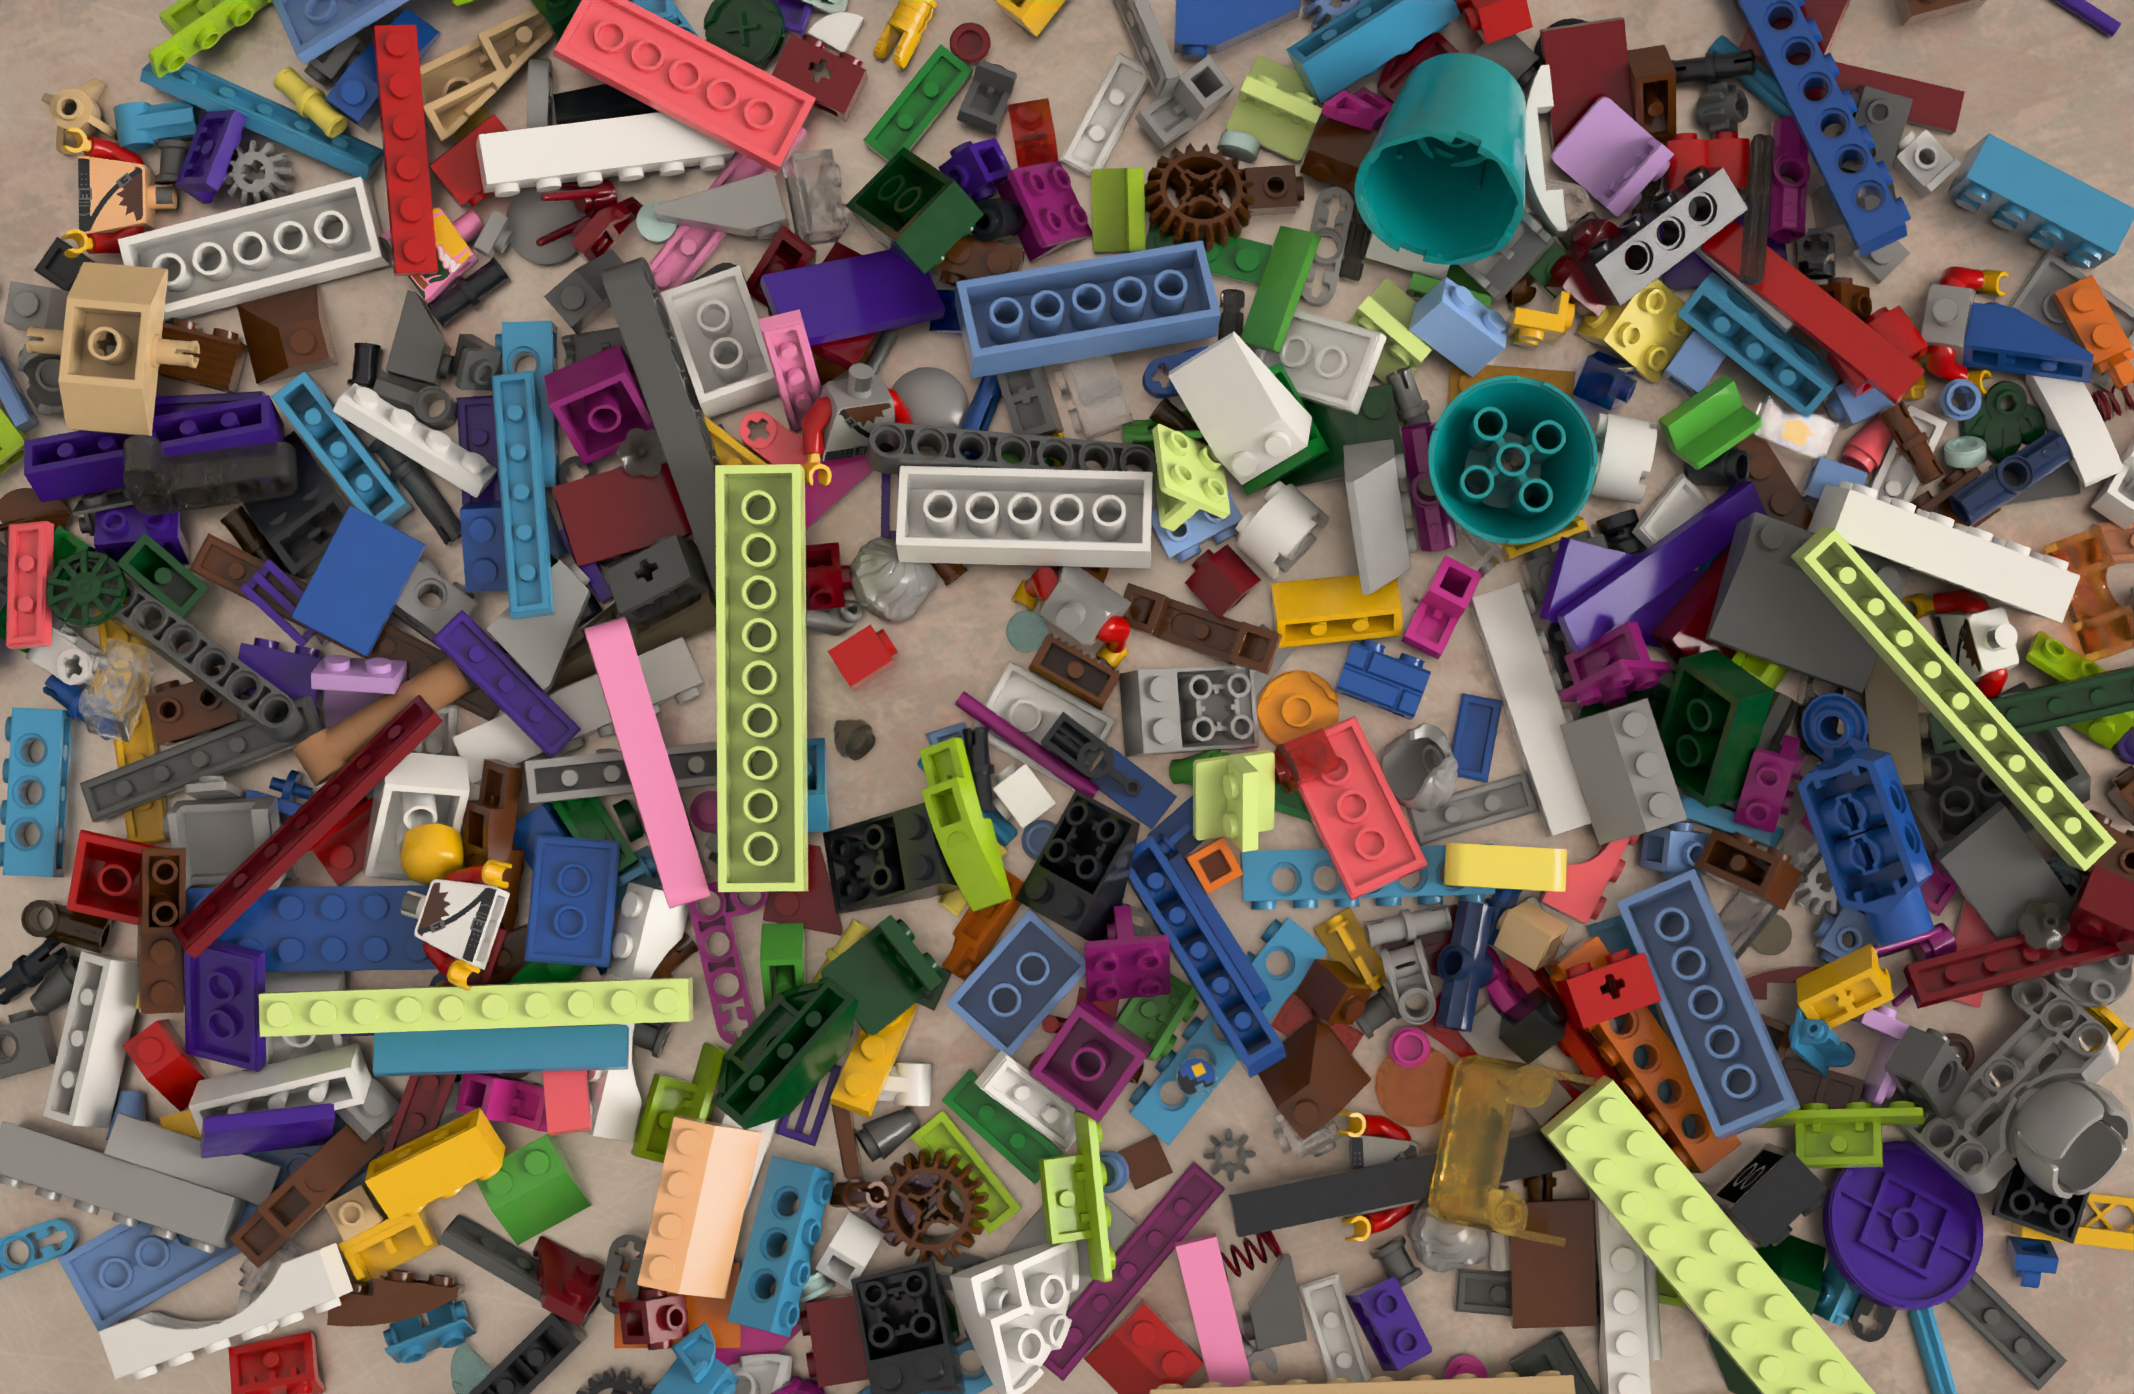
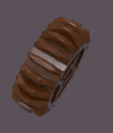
M1190 143L1185 149V154L1174 147L1170 152L1169 158L1161 155L1157 161L1156 168L1152 167L1149 171L1147 184L1144 185L1146 198L1145 213L1150 214L1149 222L1151 227L1160 226L1159 235L1161 239L1172 235L1174 237V245L1181 244L1182 241L1190 243L1203 240L1207 253L1212 250L1214 242L1224 249L1229 242V237L1237 240L1241 235L1242 228H1246L1250 223V214L1253 211H1248V205H1253L1254 197L1246 194L1247 189L1251 188L1254 183L1245 180V169H1238V157L1230 160L1224 159L1226 154L1224 148L1219 150L1217 154L1210 153L1208 143L1203 146L1202 151H1196ZM1169 187L1176 192L1175 197L1180 201L1177 208L1173 206L1167 195ZM1221 188L1225 190L1230 198L1231 207L1229 209L1222 204L1223 198L1218 194Z
M922 1148L919 1151L918 1160L909 1152L903 1156L904 1166L894 1162L890 1166L893 1176L885 1175L881 1179V1182L888 1188L889 1197L878 1198V1200L883 1199L887 1201V1206L879 1208L876 1211V1216L879 1218H889V1221L881 1227L883 1233H889L894 1230L897 1234L891 1241L893 1247L898 1246L902 1241L908 1244L904 1251L905 1256L910 1257L916 1249H919L920 1260L926 1262L933 1251L936 1260L943 1262L946 1259L948 1250L956 1258L962 1253L961 1245L971 1248L975 1244L972 1234L981 1235L985 1227L978 1220L986 1219L989 1216V1210L978 1206V1204L985 1203L989 1199V1194L986 1192H976L975 1189L979 1188L984 1183L982 1177H976L973 1180L969 1178L968 1175L974 1169L972 1163L967 1164L963 1169L957 1166L961 1158L959 1154L955 1153L947 1162L945 1161V1150L942 1148L937 1149L933 1160L927 1148ZM920 1174L939 1175L933 1187L926 1188L918 1184L913 1187L906 1183L908 1179ZM952 1183L961 1194L964 1203V1213L959 1211L960 1206L956 1205L950 1198L949 1190ZM940 1190L936 1198L937 1210L925 1220L929 1212L928 1200ZM901 1197L905 1199L904 1203L910 1206L915 1213L916 1219L913 1226L904 1215ZM933 1223H942L946 1226L952 1223L959 1227L955 1232L944 1236L926 1234L928 1228Z

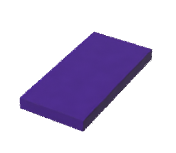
M891 249L762 275L760 286L773 315L800 309L810 346L941 319L946 311L929 272L924 274Z
M1561 537L1539 618L1559 623L1555 616L1556 613L1637 557V555ZM1696 570L1691 571L1609 631L1626 622H1638L1645 644L1662 648L1651 636L1652 631L1703 573Z

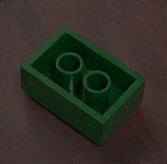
M904 147L845 205L875 239L924 274L931 268L938 266L952 246L960 238L969 235L975 228L976 222L984 215L953 179Z
M1716 649L1680 658L1659 729V735L1675 784L1706 808L1740 798L1753 751L1758 747L1775 691Z

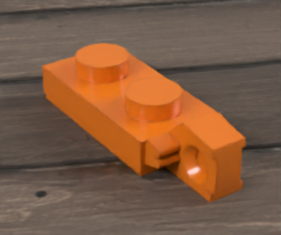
M2091 274L2055 292L2052 296L2076 342L2080 347L2094 354L2092 368L2095 367L2099 374L2107 371L2117 390L2133 383L2134 368L2130 362V359L2134 358L2132 345L2093 275Z
M1005 870L1012 899L979 911H972L971 907H969L952 933L956 937L953 949L942 966L964 981L985 959L1021 905L1015 898L1024 881Z

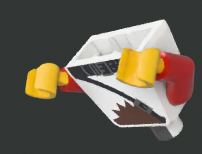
M1967 589L1936 593L1933 595V598H1929L1924 593H1917L1904 598L1901 603L1910 601L1917 606V613L1912 614L1917 620L1928 616L1931 611L1935 610L1937 614L1934 615L1943 650L1987 699L1998 696L2007 680V671L2019 663L2015 646L2018 639L2017 631L2009 624L2006 610L2003 606H1991L1983 597Z
M491 859L485 864L450 872L445 880L433 879L427 896L408 891L402 900L401 914L418 919L414 936L423 940V952L437 970L448 978L450 983L466 991L471 989L467 985L469 974L472 972L479 974L480 969L485 970L510 893L500 889H507L509 887L508 882L502 881V874L505 869H512V864Z

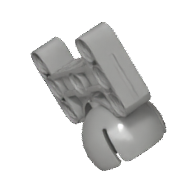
M2038 977L2018 982L2012 986L2011 995L2012 1000L2026 1022L1971 1076L1946 1120L1924 1111L1925 1124L1900 1125V1127L1911 1142L1973 1193L1984 1194L1993 1190L1999 1181L2017 1164V1157L2022 1171L2036 1186L2050 1195L2070 1199L2072 1195L2086 1194L2105 1180L2125 1155L2127 1147L2124 1140L2132 1137L2133 1121L2126 1106L2111 1091L2096 1084L2107 1072L2115 1068L2119 1062L2120 1053L2104 1025L2047 980ZM2041 997L2038 1002L2030 1004L2035 998ZM2072 1020L2067 1026L2059 1028L2063 1022ZM2102 1044L2097 1050L2089 1051L2094 1045ZM2012 1079L2010 1084L2000 1087L2003 1082ZM1903 1095V1096L1900 1097L1897 1101H1907V1100H1906V1098H1905L1904 1095ZM2102 1119L2103 1121H2105L2106 1123H2108L2110 1126H2112L2117 1132H2115L2112 1128H2110L2109 1126H2107L2106 1124H2104L2103 1122H2101V1121H2099V1120ZM1953 1139L1947 1146L1940 1147L1946 1140ZM1982 1163L1979 1169L1969 1172L1974 1165Z

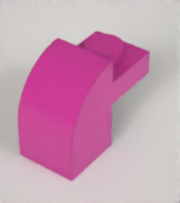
M1445 555L1427 585L1401 641L1439 659L1483 574Z
M492 1073L463 1074L455 1111L467 1114L480 1107L488 1120L509 1122L537 1131L548 1132L544 1086H540L539 1083L508 1078Z

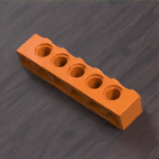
M1598 936L1586 937L1547 965L1552 973L1550 982L1558 993L1555 981L1568 977L1566 969L1586 962H1590L1592 968L1606 964L1604 956L1610 953ZM1606 981L1603 986H1600L1602 994L1608 993V990L1614 988L1612 981ZM1647 1006L1622 1015L1624 1027L1619 1034L1611 1030L1609 1020L1585 1028L1586 1032L1592 1031L1601 1045L1598 1046V1051L1602 1058L1611 1067L1616 1065L1625 1078L1622 1081V1086L1627 1094L1634 1101H1641L1649 1113L1646 1115V1120L1659 1136H1665L1673 1148L1671 1150L1690 1173L1703 1174L1742 1145L1736 1135L1723 1141L1715 1137L1681 1055ZM1638 1046H1642L1648 1054L1647 1064L1642 1069L1636 1066L1633 1060L1634 1051ZM1663 1080L1667 1081L1672 1088V1096L1666 1103H1663L1657 1094L1658 1086ZM1687 1115H1690L1696 1123V1130L1689 1138L1684 1135L1681 1128L1682 1121Z

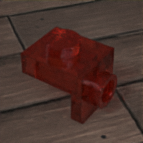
M1048 98L1009 104L1008 112L1018 167L1058 161L1056 137Z
M1323 728L1280 744L1274 751L1275 782L1278 785L1282 784L1287 794L1295 792L1299 785L1336 771L1341 765Z

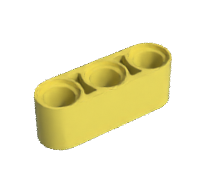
M1446 843L1444 885L1565 892L1567 850Z

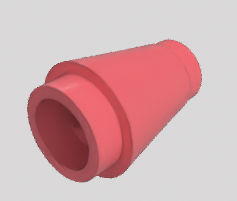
M1877 413L1873 419L1843 446L1842 462L1845 465L1867 472V476L1871 471L1879 469L1893 437L1888 427L1879 415L1881 413Z

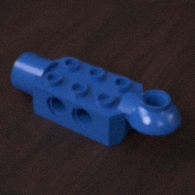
M1839 693L1822 694L1811 700L1804 710L1801 728L1803 738L1809 749L1820 758H1823L1824 762L1808 772L1797 785L1839 904L1842 907L1865 911L1877 947L1891 945L1932 930L1934 925L1920 887L1934 872L1891 753L1869 748L1866 740L1869 730L1867 716L1857 702L1849 696ZM1833 716L1838 717L1844 724L1843 735L1834 730L1832 726Z

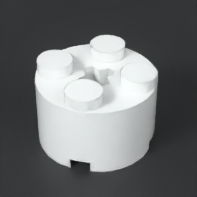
M1599 413L1596 427L1592 429L1597 444L1598 466L1590 495L1635 504L1641 503L1647 485L1641 484V479L1645 480L1647 472L1650 473L1657 440V429H1655L1657 422L1612 413Z
M1281 481L1274 484L1264 497L1267 503L1257 514L1253 511L1248 512L1235 528L1239 532L1236 537V546L1272 579L1279 577V567L1284 572L1288 571L1317 539L1312 534L1317 524L1324 529L1329 521V516L1293 484L1286 486Z

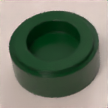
M624 799L613 804L615 813L629 841L633 842L643 837V834H645L630 801Z

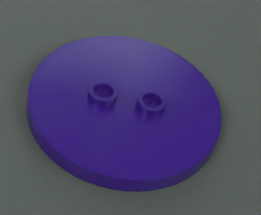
M1906 1141L1884 1142L1883 1167L1839 1168L1828 1186L1822 1214L1823 1233L1828 1252L1846 1282L1866 1299L1893 1310H1922L1939 1305L1954 1297L1973 1276L1983 1247V1221L1975 1194L1965 1188L1914 1143Z

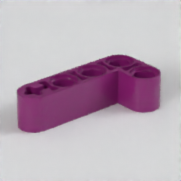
M717 881L707 885L709 891L716 893L720 899L719 910L715 914L708 916L700 911L698 906L699 900L689 903V910L716 1028L720 1038L726 1043L733 1045L740 1037H737L735 1031L728 1032L727 1024L733 1021L732 1011L727 1009L722 1012L721 1004H731L743 998L745 1007H736L739 1020H747L748 1027L742 1030V1034L757 1019L733 917L763 909L767 903L769 892H761L760 900L756 904L748 906L740 900L739 892H718ZM715 932L724 933L729 939V949L722 956L712 954L708 948V939ZM724 973L733 974L739 982L738 991L731 997L722 995L717 988L718 978Z

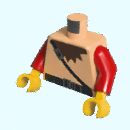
M70 128L62 131L64 134L73 135L77 144L75 148L66 145L60 146V150L66 155H72L83 151L85 155L78 156L79 229H71L61 237L64 240L68 238L73 239L78 245V249H67L64 252L67 258H76L85 250L89 254H119L121 251L118 239L141 234L155 228V209L177 208L178 196L175 184L155 185L154 172L144 165L140 156L125 147H120L116 142L93 136L87 138L86 134L79 128Z

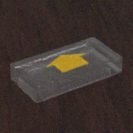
M1764 394L1756 412V415L1761 417L1763 426L1752 433V435L1816 460L1819 456L1827 458L1840 424L1814 413L1806 419L1785 401Z

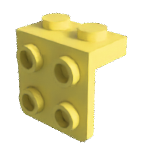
M1657 278L1622 306L1606 305L1599 317L1584 316V320L1576 332L1586 341L1610 348L1643 378L1655 383L1661 379L1662 371L1694 328L1677 315L1685 303Z

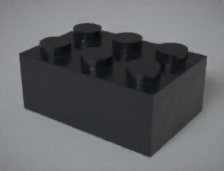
M1767 1143L1711 1198L1746 1239L1766 1248L1770 1243L1773 1246H1777L1786 1239L1793 1230L1789 1225L1800 1214L1806 1217L1816 1210L1823 1202V1198L1820 1195L1827 1187L1791 1150Z

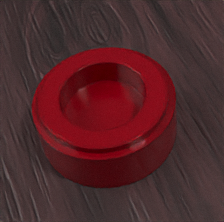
M972 22L964 23L952 32L950 51L968 66H976L979 60L985 61L989 56L991 50L990 36L981 25Z

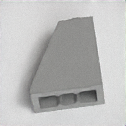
M559 560L551 567L555 615L513 620L510 617L508 607L485 628L545 693L553 687L591 596L589 589L585 586L590 579L574 562L567 567Z

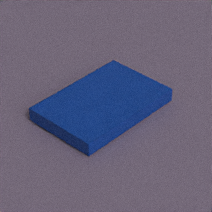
M350 505L300 599L292 618L369 657L427 545Z
M536 835L524 961L610 968L621 848L620 841Z

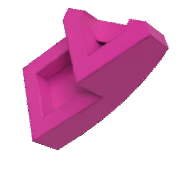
M1363 86L1353 94L1346 90L1336 94L1324 103L1322 114L1339 122L1373 131L1381 127L1393 103Z

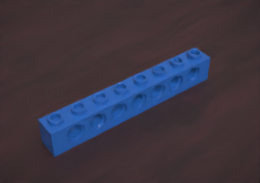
M1736 0L1860 257L1908 236L1905 222L1911 220L1907 207L1901 196L1893 199L1887 187L1893 183L1891 175L1884 161L1876 163L1870 152V149L1875 147L1873 138L1865 124L1858 127L1852 115L1858 109L1848 88L1840 91L1835 78L1840 76L1838 67L1831 53L1823 56L1817 42L1823 40L1814 18L1806 20L1800 9L1801 6L1805 5V1ZM1786 17L1793 21L1784 30H1776L1771 27L1778 18ZM1796 53H1806L1810 56L1809 60L1803 65L1796 66L1788 62L1791 56ZM1814 88H1822L1828 92L1820 101H1810L1806 98L1807 93ZM1831 124H1841L1845 127L1844 132L1837 137H1828L1823 134L1824 129ZM1851 159H1856L1863 163L1861 169L1855 173H1845L1840 169L1844 162ZM1868 195L1876 196L1881 200L1879 205L1871 210H1865L1858 206L1859 201Z

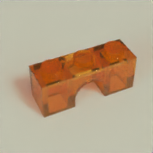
M2101 526L2044 546L2047 555L2069 562L2067 571L2081 575L2069 604L2068 612L2086 659L2097 661L2134 648V613L2131 605L2122 606L2118 604L2107 584V569L2114 566L2115 563Z

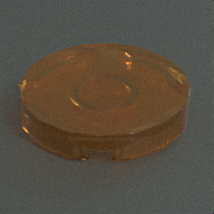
M1431 1047L1428 1059L1417 1068H1403L1391 1059L1390 1054L1386 1056L1376 1071L1374 1090L1378 1104L1388 1117L1403 1126L1421 1128L1436 1124L1450 1112L1457 1100L1459 1083L1455 1068L1445 1054Z

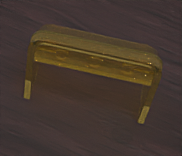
M1469 1055L1462 1058L1456 1064L1453 1072L1430 1189L1429 1207L1433 1215L1441 1221L1564 1247L1566 1238L1525 1230L1528 1217L1525 1201L1516 1193L1499 1189L1515 1105L1533 1108L1544 1104L1551 1095L1554 1080L1575 1085L1595 1086L1597 1078L1482 1055Z

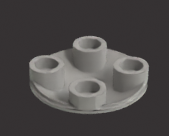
M532 187L524 188L511 201L506 213V217L510 220L507 229L513 231L509 241L512 247L531 263L554 264L571 257L576 252L571 244L575 238L572 233L541 247L537 246L536 241L550 232L586 216L585 213H580L577 210L574 200L542 201L540 199L541 194L549 192H538L536 188ZM558 189V190L549 191V192L568 191V190Z
M933 367L917 368L901 376L891 388L898 393L908 407L913 425L962 428L969 409V401L961 383L950 373ZM925 446L919 449L931 450L933 448Z
M2126 954L2053 973L2050 974V977L2055 987L2076 1004L2085 1007L2107 1006L2121 998L2128 989L2132 975L2131 965L2133 956Z

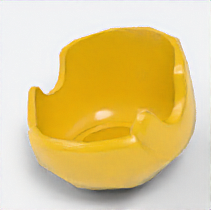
M439 823L422 824L405 833L403 846L400 851L401 868L410 880L426 886L430 885L433 879L445 880L450 872L462 868L464 862L463 837L453 827Z

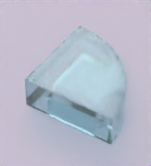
M466 1341L457 1347L451 1363L452 1386L456 1394H469L493 1370Z

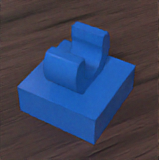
M2008 1237L2006 1253L2013 1268L2017 1270L2016 1276L2021 1277V1287L2038 1288L2041 1272L2056 1274L2059 1258L2051 1241Z

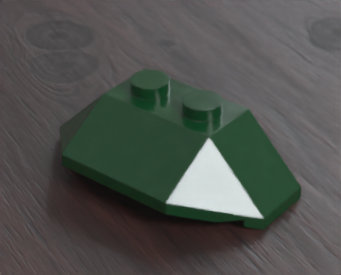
M829 976L818 979V982L804 984L779 993L724 1054L719 1075L718 1094H716L714 1104L744 1130L790 1115L847 1051L859 1001Z
M1788 1235L1777 1246H1773L1770 1243L1766 1248L1763 1246L1755 1248L1809 1315L1812 1316L1821 1290L1826 1248L1792 1235ZM1708 1331L1706 1339L1728 1391L1735 1394H1761Z

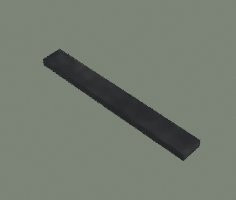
M1539 1130L1228 1195L1236 1236L1243 1237L1566 1170L1567 1167L1564 1158Z

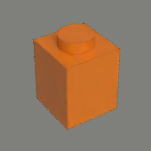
M1223 837L1184 858L1206 894L1244 874Z

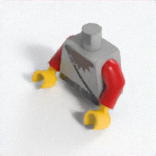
M1952 266L1942 272L1939 284L1930 283L1921 332V336L1928 344V348L1921 361L1926 363L1928 371L1933 375L1948 382L1956 379L1969 380L1978 387L1981 395H1987L1988 390L1983 388L1982 379H1991L1992 375L1989 370L1968 371L1963 366L1964 344L1976 290L1981 294L2004 296L2006 291L1999 290V280L2001 277H2009V274L2006 271L1989 269L1981 271Z
M862 363L854 364L849 368L848 379L828 381L823 385L819 399L815 401L803 416L801 423L803 455H807L808 461L802 467L805 469L806 484L813 486V473L817 469L819 483L824 486L830 483L831 471L829 467L820 463V458L822 461L865 455L870 433L875 426L888 422L913 424L909 409L894 389L887 388L882 378L874 375V371L870 366ZM888 443L876 445L882 452L895 451V448Z
M1061 566L1057 572L1049 567H1041L1028 580L1021 581L1011 598V601H1017L1025 605L1029 612L1034 610L1039 599H1041L1039 613L1061 630L1087 646L1099 641L1105 642L1095 656L1099 660L1102 658L1112 666L1113 671L1129 653L1125 647L1130 634V625L1123 618V615L1131 605V602L1080 567Z
M1348 1110L1340 1111L1339 1115L1349 1117L1350 1122L1346 1130L1337 1129L1338 1134L1348 1136L1349 1169L1419 1155V1144L1417 1141L1411 1140L1408 1130L1387 1117L1361 1114ZM1421 1200L1354 1213V1215L1361 1216L1342 1218V1224L1352 1223L1354 1225V1234L1351 1237H1346L1345 1241H1364L1370 1234L1389 1229L1408 1216L1413 1210L1414 1203L1421 1202Z

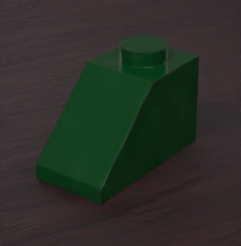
M145 532L116 564L144 591L181 618L191 610L209 589L205 583Z

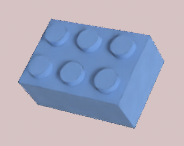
M1029 909L945 1004L997 1051L1003 1050L1009 1056H1012L1085 974V958Z

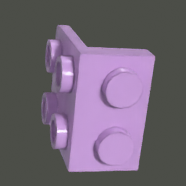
M1603 96L1591 106L1551 153V159L1618 218L1623 212L1628 213L1636 207L1642 198L1640 192L1651 180L1655 182L1666 173L1670 166L1669 160L1674 154L1651 136L1610 98Z
M344 655L324 656L311 672V689L324 690L325 729L332 727L384 694H395L400 685L407 681V661L389 660L387 658H351Z
M1880 1005L1849 1020L1882 1035L1864 1078L1865 1083L1860 1097L1878 1105H1881L1884 1099L1889 1100L1896 1090L1897 1085L1884 1067L1910 1026L1896 1020L1897 1011L1884 1005Z

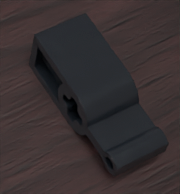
M1062 712L1041 741L1043 746L1089 779L1098 780L1108 775L1124 787L1125 794L1130 797L1136 798L1142 790L1138 780L1128 779L1113 768L1114 754L1112 749L1064 712ZM1057 732H1061L1067 738H1069L1078 746H1080V750L1074 747L1060 735H1058ZM1098 750H1102L1105 753L1103 761L1107 764L1103 770L1099 767L1094 768L1093 771L1086 768L1088 759L1084 756L1085 753L1089 751L1095 754ZM1135 784L1137 790L1135 792L1129 791L1128 785Z

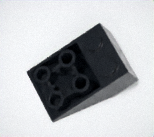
M293 431L284 438L285 457L251 463L231 477L228 482L269 544L291 573L296 577L305 579L317 569L351 504L299 435Z
M1076 790L1015 900L1088 941L1104 940L1107 936V924L1114 923V906H1122L1140 824Z
M925 802L823 833L836 914L926 899L959 890L935 836Z
M2099 1120L2111 1128V1126L2108 1123H2106L2103 1120ZM2016 1157L2017 1164L1997 1184L1992 1215L2073 1244L2090 1191L2083 1195H2072L2070 1199L2050 1195L2036 1186L2027 1177Z
M933 1260L851 1279L872 1394L966 1393L958 1349Z

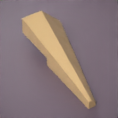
M535 7L478 33L476 40L420 66L425 123L440 143L445 142L553 36L548 23Z

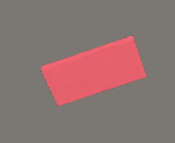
M1356 716L1279 750V754L1350 901L1427 867L1428 863Z

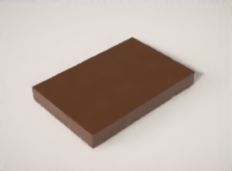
M1592 1198L1509 1200L1511 1327L1518 1329L1597 1326L1594 1200Z

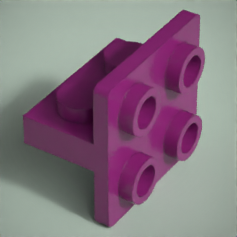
M1059 161L1015 168L1007 173L1009 180L996 187L1001 198L1005 197L1014 200L1024 213V223L1018 232V237L1030 262L1042 259L1068 242L1086 239L1092 235L1087 214L1080 206L1071 187L1070 177Z
M1626 622L1602 635L1580 652L1573 651L1564 656L1574 685L1562 690L1558 694L1562 702H1578L1579 706L1603 703L1606 708L1614 707L1626 702L1629 693L1656 686L1660 683L1659 677L1669 673L1672 669L1669 662L1650 660L1638 622Z
M1131 905L1114 906V924H1107L1108 940L1084 943L1087 1000L1090 1002L1113 1001L1116 999L1138 997L1151 998L1170 994L1169 936L1135 937Z

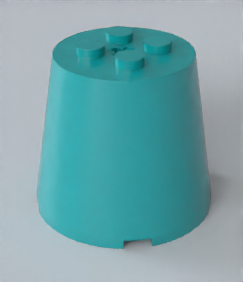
M1467 53L1437 55L1423 61L1412 70L1363 158L1355 180L1354 195L1358 211L1367 227L1377 238L1397 252H1399L1400 248L1424 256L1423 262L1441 265L1466 264L1482 260L1500 251L1512 240L1514 232L1522 221L1525 208L1526 101L1516 79L1499 64L1487 58Z

